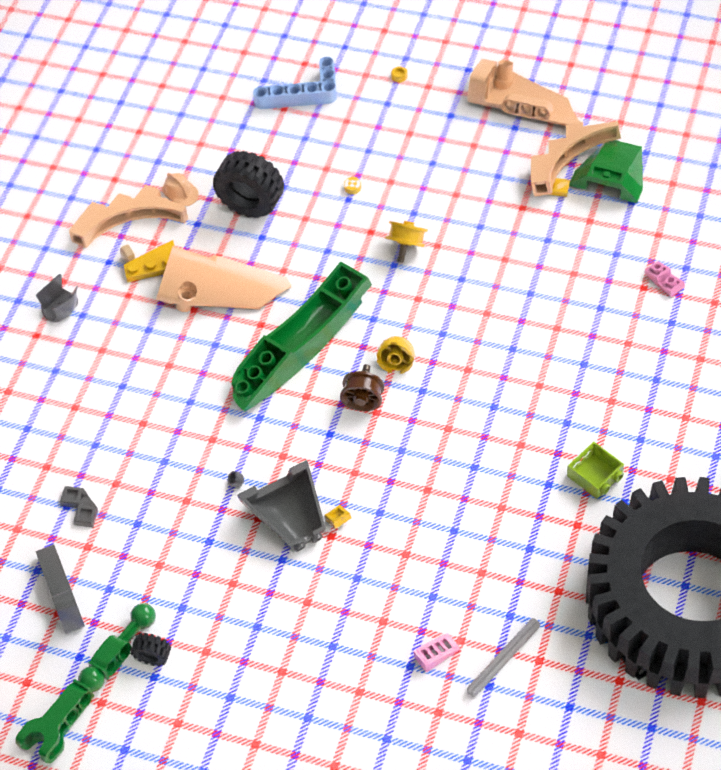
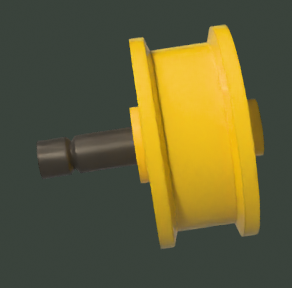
M404 220V223L389 221L391 227L389 235L385 239L397 241V243L401 244L397 262L404 263L408 246H425L422 242L424 234L428 232V229L414 226L415 222Z

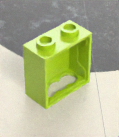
M594 441L567 465V477L596 499L602 494H607L611 486L615 482L618 483L624 476V463Z

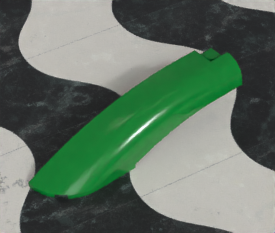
M340 261L320 287L293 315L267 336L263 335L240 363L233 375L231 383L233 386L232 395L241 410L244 412L248 411L274 393L329 343L363 303L361 298L372 285L367 276Z

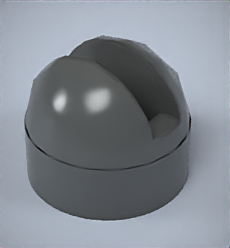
M231 471L227 482L229 486L240 487L245 480L242 473Z

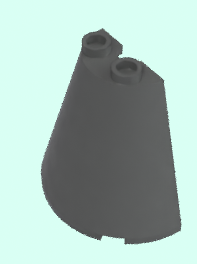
M307 460L289 468L285 477L257 490L256 486H253L237 494L239 501L289 547L294 549L295 552L304 549L307 543L311 541L316 543L323 538L322 533L326 530Z

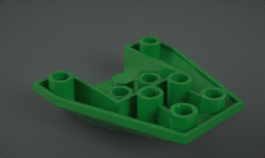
M618 140L603 143L574 171L569 186L586 190L591 181L621 189L620 199L638 203L643 192L642 146Z

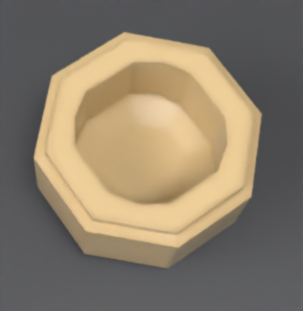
M129 244L120 248L121 257L125 262L135 259V254Z

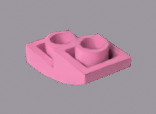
M656 261L644 270L649 279L671 297L685 288V282L672 275L671 268L659 261Z

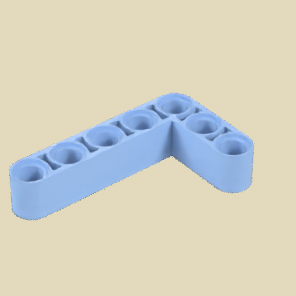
M325 56L319 60L320 81L256 87L253 90L255 107L258 109H272L335 102L337 100L333 58Z

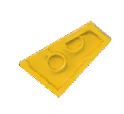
M171 240L123 264L127 283L163 275L172 247L175 246L174 241Z

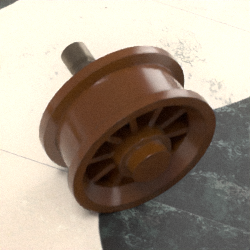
M368 364L363 365L362 371L346 374L342 381L344 388L340 392V400L344 405L353 410L373 411L382 404L381 394L384 391L385 384L380 377L370 373L371 366Z

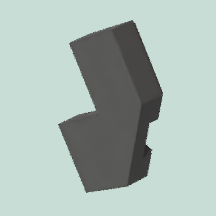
M65 486L60 499V505L77 508L73 521L74 525L94 528L99 512L96 504L91 500L84 488Z

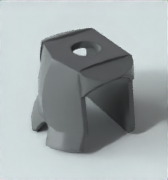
M59 273L36 294L41 304L43 316L52 322H59L70 316L78 305V285L71 293L62 288V274Z

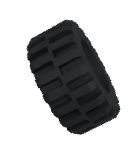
M236 151L228 154L223 159L213 177V188L216 191V196L231 211L234 210L237 214H243L248 218H260L267 216L274 210L284 192V182L282 175H279L280 172L277 167L275 168L272 162L265 160V157L258 156L254 152Z

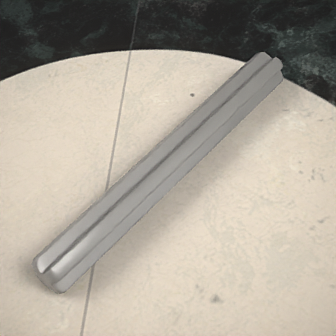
M531 618L467 687V693L472 697H476L540 628V622L535 618Z

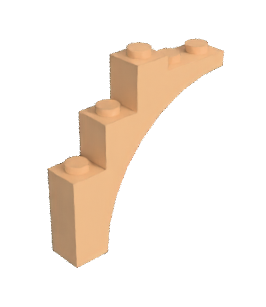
M613 121L584 126L583 122L567 124L566 138L548 140V154L531 156V185L534 197L552 194L553 184L557 175L573 158L594 146L621 139L619 122Z
M145 184L134 199L128 195L118 193L108 207L92 201L69 229V234L73 243L87 248L97 237L117 225L144 218L169 219L185 224L188 220L186 207L182 204L162 198L160 190Z

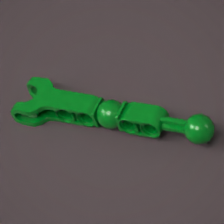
M139 603L134 606L130 612L131 622L119 637L110 635L94 653L91 661L88 662L89 667L81 670L78 680L74 679L73 683L66 687L42 717L29 720L24 724L15 738L18 747L29 750L36 743L43 741L39 749L41 760L51 764L59 757L65 748V734L88 707L92 698L95 697L93 693L102 688L105 679L108 680L129 656L132 647L129 642L140 629L149 628L154 624L156 612L150 604Z

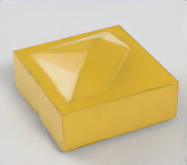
M556 178L552 194L549 195L567 197L570 180Z
M341 505L324 515L325 520L335 529L352 519L351 514Z

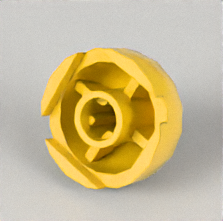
M391 336L383 340L378 347L376 354L377 363L388 373H392V370L400 371L399 374H403L413 366L414 348L406 338Z

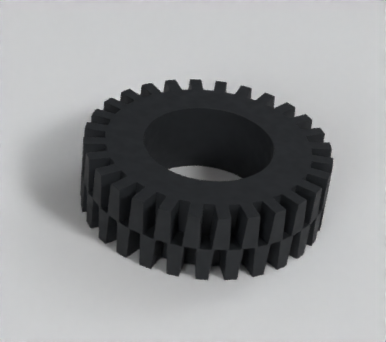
M676 477L671 494L668 493L663 481L660 480L652 483L649 498L639 488L632 492L629 505L621 499L614 506L612 518L606 515L601 521L599 534L595 533L591 553H589L585 594L590 625L596 622L595 637L600 645L608 642V656L614 663L625 655V672L635 678L642 668L646 669V686L657 689L662 677L670 679L671 695L681 696L685 682L694 683V698H706L710 684L716 685L719 697H721V619L696 621L679 617L667 611L650 595L642 576L657 560L674 553L700 552L721 560V489L719 495L709 493L710 478L699 477L695 492L688 491L686 477Z

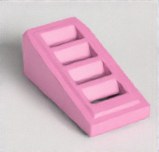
M446 633L420 646L413 653L415 660L427 673L457 653L460 647ZM447 641L452 648L448 649L444 642ZM439 645L442 647V649L444 650V652H441V651L438 649V646H439ZM432 650H434L437 653L436 656H434V654L431 652ZM428 654L430 659H427L425 655Z

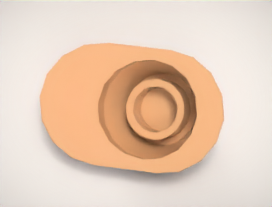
M167 173V178L162 186L164 195L174 203L182 204L184 207L194 204L199 197L197 188L187 180L185 175L181 173Z

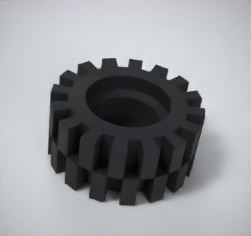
M139 633L135 636L130 654L133 655V658H138L139 662L143 661L144 664L148 665L149 663L151 666L156 664L159 667L166 664L172 647L170 643H167V640L161 639L160 636L155 637L154 634Z

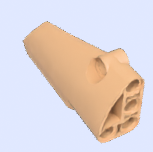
M482 58L471 73L467 102L498 108L507 114L564 126L581 122L575 115L567 97L513 72L514 63L512 61L500 60L497 66V61Z
M173 246L156 300L168 304L175 303L176 308L181 312L190 311L192 306L260 310L276 296L290 289L292 285L287 277L224 257L216 255L207 257Z

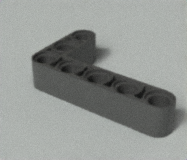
M55 544L35 551L65 634L85 627Z

